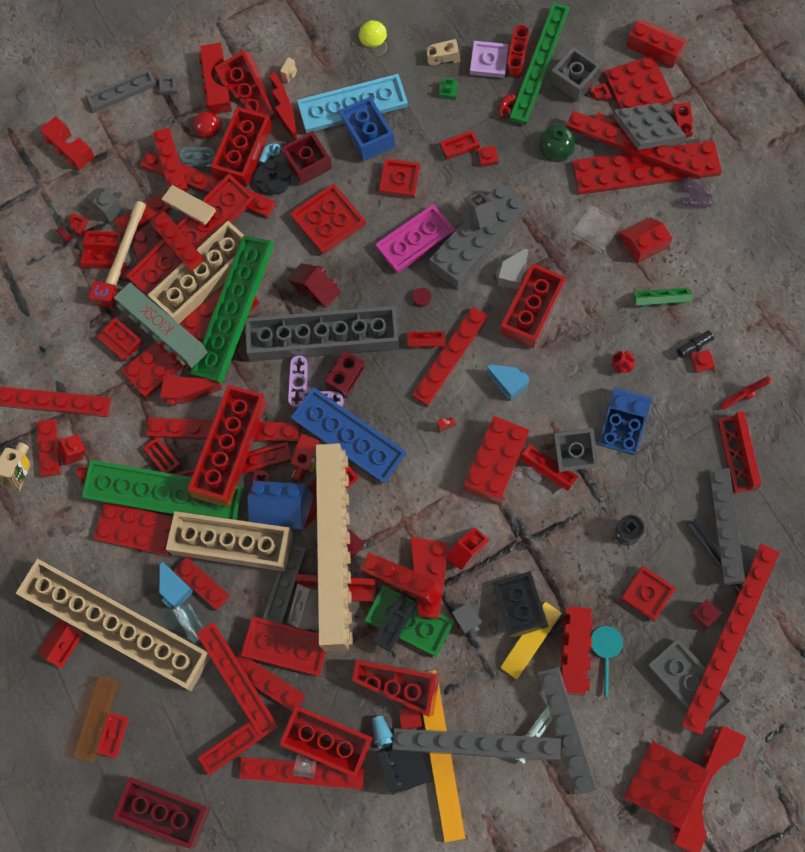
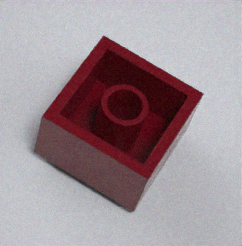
M313 131L281 147L285 161L301 185L332 169L330 156Z

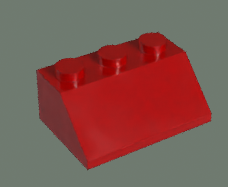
M640 19L629 33L626 47L647 57L653 55L656 61L673 68L689 40L651 22Z

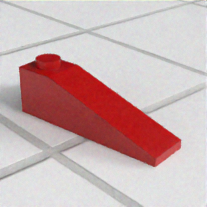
M243 50L214 67L222 84L248 110L270 117L276 114L251 53Z

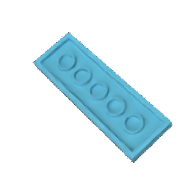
M399 74L297 100L306 133L344 124L339 110L370 96L381 114L408 107Z

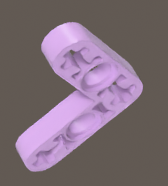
M300 355L293 357L290 363L288 400L290 406L297 410L310 392L307 391L308 363L306 358ZM299 361H301L303 364L300 367L301 373H298V369L296 366ZM297 378L304 381L300 387L293 385L294 380ZM320 391L331 400L337 397V404L343 407V396L339 392ZM296 392H299L300 400H302L298 404H295L293 401L296 400Z

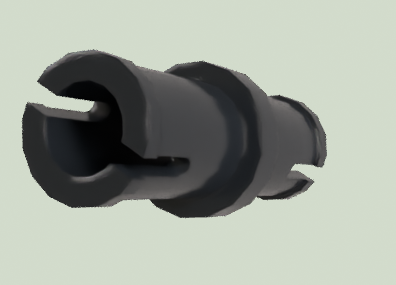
M708 330L696 338L689 339L688 343L676 349L678 356L684 359L691 353L700 351L704 345L714 340L713 334Z

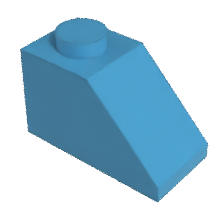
M491 364L487 366V374L510 401L528 388L529 378L524 371H520L517 367Z
M162 562L160 564L159 593L164 596L162 601L169 608L173 605L178 609L194 591Z

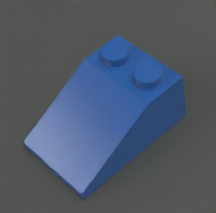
M371 96L339 110L345 127L363 161L395 148L394 133Z

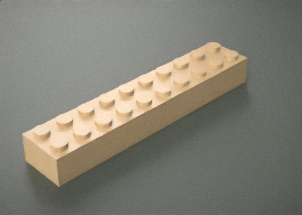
M340 443L316 445L319 646L325 652L349 650V645L353 643L352 632L349 629V624H352V613L349 612L348 604L352 602L351 591L348 588V584H351V572L348 571L347 564L351 563L350 552H348L347 544H350V533L346 525L350 524V517L346 508L349 505V494H347L345 488L349 486V478L346 475L345 469L348 468V456H346L345 450H342Z
M38 558L16 592L17 595L190 691L193 690L211 658L207 651Z

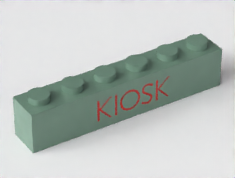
M131 283L114 297L118 303L116 305L122 313L127 312L129 314L128 317L135 324L139 322L141 329L148 334L150 332L153 334L151 337L158 344L162 342L168 353L171 355L173 353L176 354V359L182 365L187 364L192 368L208 353L201 342Z

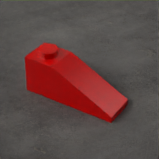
M163 376L160 397L166 405L177 406V404H185L220 391L223 385L222 383L204 378Z

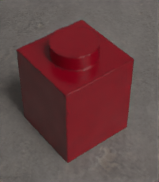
M705 599L689 615V618L704 631L722 612L708 599Z

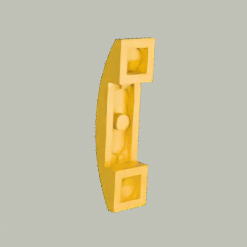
M547 602L542 607L549 627L522 635L500 667L516 680L562 614Z

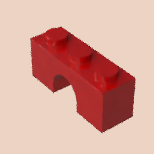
M54 116L40 128L44 142L47 145L52 144L54 151L59 156L63 155L65 161L71 167L75 166L80 170L95 157L91 148L79 137L71 143H66L72 134L57 116Z

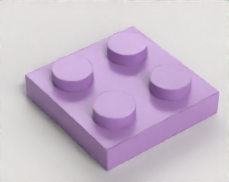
M474 41L470 75L505 78L509 44Z

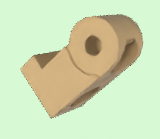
M456 39L433 44L426 48L427 60L430 65H438L449 61L454 63L460 62Z

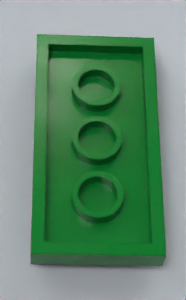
M383 585L365 622L380 629L391 608L395 606L402 594ZM406 597L404 604L399 610L405 613L409 604L414 600ZM416 604L399 639L437 658L455 621L442 614L439 615V620L421 618L418 615V606Z

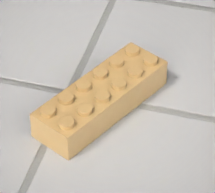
M227 221L197 249L205 261L192 272L184 263L179 265L148 294L150 300L179 324L225 283L244 234Z
M175 511L166 550L176 556L286 572L294 533L289 527Z

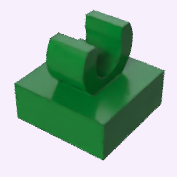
M453 78L441 79L439 98L456 100L458 81H453Z

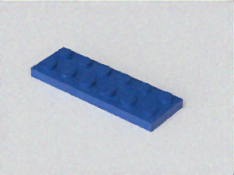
M314 387L291 417L292 420L326 444L340 443L342 450H345L349 460L384 484H386L407 454L404 449Z

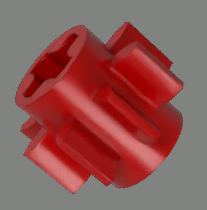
M628 350L625 352L618 351L613 355L611 365L617 373L621 374L624 372L626 374L633 370L636 359L633 358V354Z

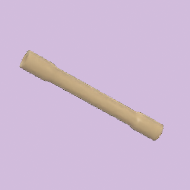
M135 202L128 226L105 283L115 284L116 286L121 268L146 207V204L143 202Z

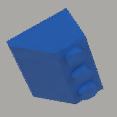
M253 481L248 495L249 522L289 527L290 530L303 531L314 495L306 484Z

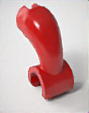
M507 94L502 98L500 102V119L503 118V113L508 114V118H510V108L507 106L516 102L514 94Z

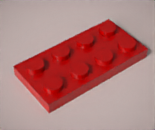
M104 502L93 539L170 557L171 553L166 550L173 517Z
M253 616L241 653V657L320 677L326 652L319 646V633Z

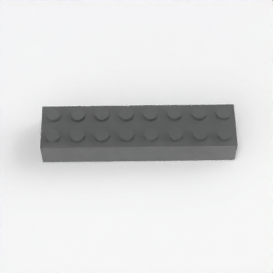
M396 306L247 318L245 322L247 355L250 361L293 358L298 355L308 357L343 354L344 351L356 353L399 349Z

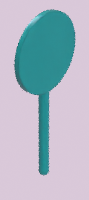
M602 626L593 632L591 648L595 654L604 658V696L608 697L609 658H613L620 653L623 647V639L615 628Z

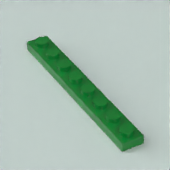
M553 2L511 113L510 121L527 126L570 7Z

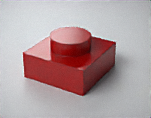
M495 145L477 148L481 167L498 164L499 160Z
M710 349L690 355L695 373L715 368Z

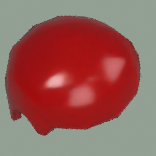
M204 111L195 117L193 128L198 136L208 138L214 137L216 132L222 129L221 120L214 113Z

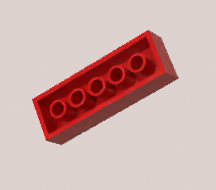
M227 385L188 487L192 498L229 508L267 404L264 394Z

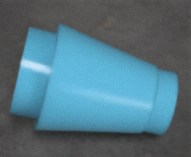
M383 716L373 718L371 721L374 744L377 745L378 749L393 745L394 736Z

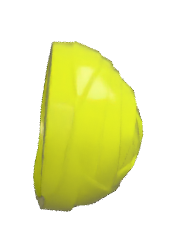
M370 20L360 27L358 36L364 46L374 48L380 46L385 41L387 33L384 25L378 21Z

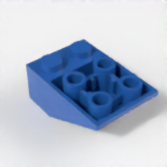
M614 386L598 444L636 454L652 397Z

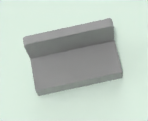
M298 584L287 620L288 624L299 629L317 631L319 626L318 590Z

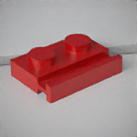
M116 317L97 336L100 341L124 362L143 343L136 334Z

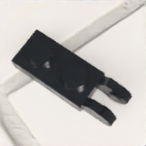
M401 595L395 606L391 608L373 640V644L389 653L394 648L417 602L412 601L405 613L400 611V607L405 602L406 596Z

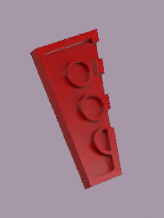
M410 537L414 571L436 580L443 588L449 543ZM443 589L434 606L417 599L419 617L439 620Z

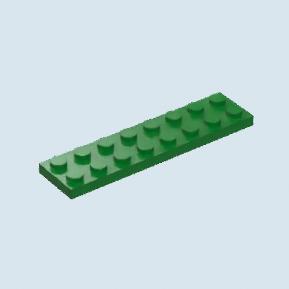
M243 235L202 342L208 353L193 366L190 374L223 383L275 243L271 240Z
M90 460L82 498L174 514L176 511L237 520L244 487L236 486L229 508L192 498L188 491L192 477Z

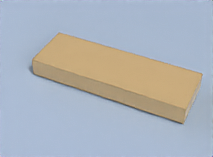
M173 185L162 198L164 203L204 225L207 224L216 212L214 207Z

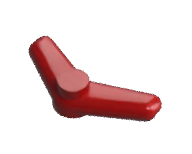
M766 376L745 386L724 400L720 405L721 409H727L743 398L748 400L756 395L755 391L772 382V377Z

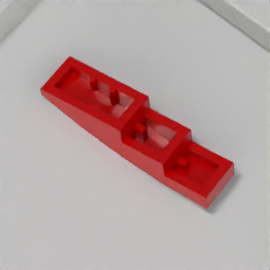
M273 72L269 77L274 88L272 91L273 98L277 104L275 107L276 115L294 141L298 138L291 103L277 74Z

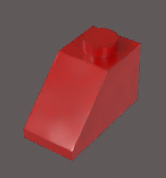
M475 527L455 544L446 558L455 567L463 570L486 546L490 539Z

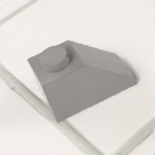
M524 249L504 260L502 267H498L496 278L499 279L498 286L519 290L528 257V249Z

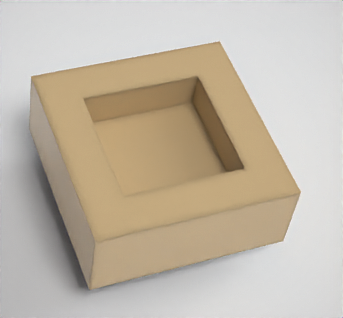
M291 58L286 60L280 70L282 81L289 83L297 72L295 61Z

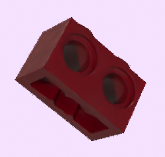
M344 351L342 355L337 357L333 370H329L326 374L325 382L327 388L339 392L343 397L347 398L365 369V361ZM347 363L353 364L351 368H345L344 366ZM339 378L344 380L341 384L334 383Z

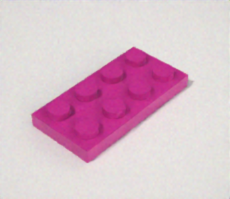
M433 204L375 244V247L398 274L447 240L456 230Z

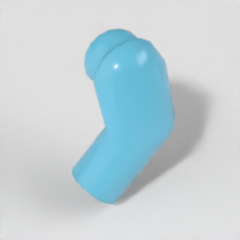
M275 143L265 146L258 159V163L262 165L270 157L278 155L281 151L280 145Z

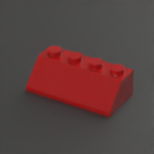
M295 705L279 745L356 778L366 759L374 737Z

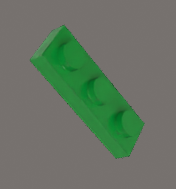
M689 287L633 291V299L636 305L642 307L649 306V304H685L693 301V294Z

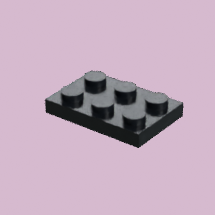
M531 571L493 582L510 639L549 627Z

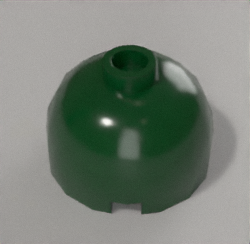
M554 125L543 132L540 138L539 149L541 154L545 155L549 161L563 162L574 153L575 137L569 128L563 125Z

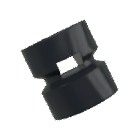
M636 515L624 516L615 529V536L618 542L627 546L637 543L644 533V522Z

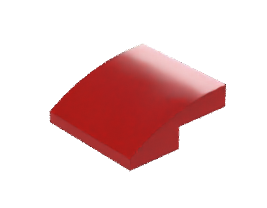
M86 231L82 243L84 248L80 262L82 268L110 269L122 242V232Z

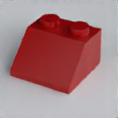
M652 217L619 233V236L637 264L668 249L673 239L665 225Z

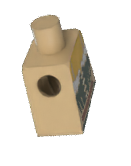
M19 442L15 449L5 448L0 456L1 487L17 492L20 491L30 467V461L26 456L29 447L26 444Z

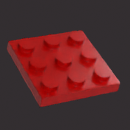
M653 55L604 70L603 75L619 109L654 103L664 105L673 101V96Z
M334 183L290 213L293 220L322 255L366 225L365 219Z
M652 741L624 798L682 830L711 772Z

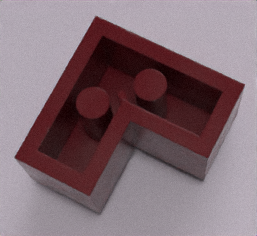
M300 263L287 278L298 292L307 294L319 307L328 308L341 293L337 288V283L326 276V271L321 266Z

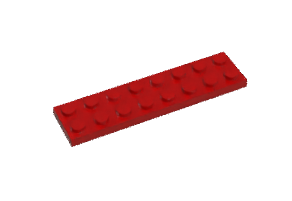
M714 140L670 146L676 150L708 161L701 178L721 175L722 169ZM628 152L576 159L572 162L578 195L696 179Z
M228 174L202 200L216 210L207 224L204 225L187 215L177 227L192 245L198 249L227 221L232 224L256 199L235 178ZM162 239L126 277L148 297V294L183 262L166 241Z
M223 287L179 323L201 343L205 337ZM254 298L249 313L260 305L256 298ZM155 342L121 370L145 398H148L162 386L163 376H174L187 365H182L176 359V354L173 353L171 355L168 353L162 342L160 344Z

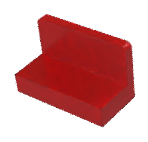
M59 619L39 649L38 654L47 661L62 668L84 633Z

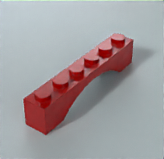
M724 725L714 729L711 735L712 745L710 748H706L703 755L705 760L703 768L711 773L683 829L680 830L674 826L670 838L673 839L671 844L687 852H700L707 837L703 821V802L710 781L722 766L740 755L746 740V736Z

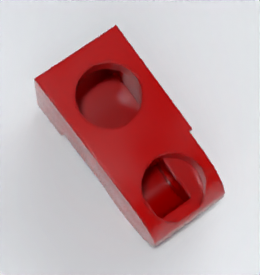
M690 102L674 104L671 110L673 120L686 137H692L693 118Z

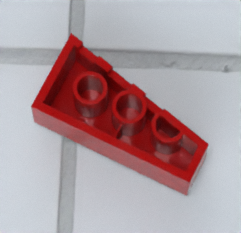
M567 606L563 612L560 671L568 695L584 696L586 691L590 690V679H587V671H590L591 658H588L589 650L592 647V638H590V630H592L593 618L591 617L592 608Z
M362 659L356 660L352 681L400 702L411 709L417 710L428 717L434 715L440 674Z

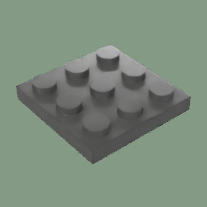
M660 103L623 108L613 112L612 116L638 150L685 141L686 135Z

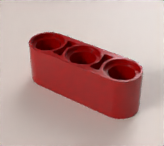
M525 25L516 26L512 36L507 60V74L512 78L519 77L523 70L529 40V29Z

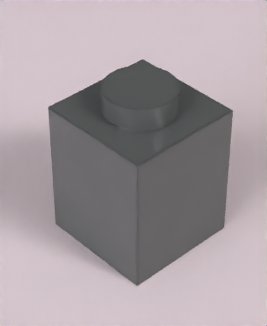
M470 602L452 612V617L464 636L467 634L472 636L481 630L479 627L482 625V621Z

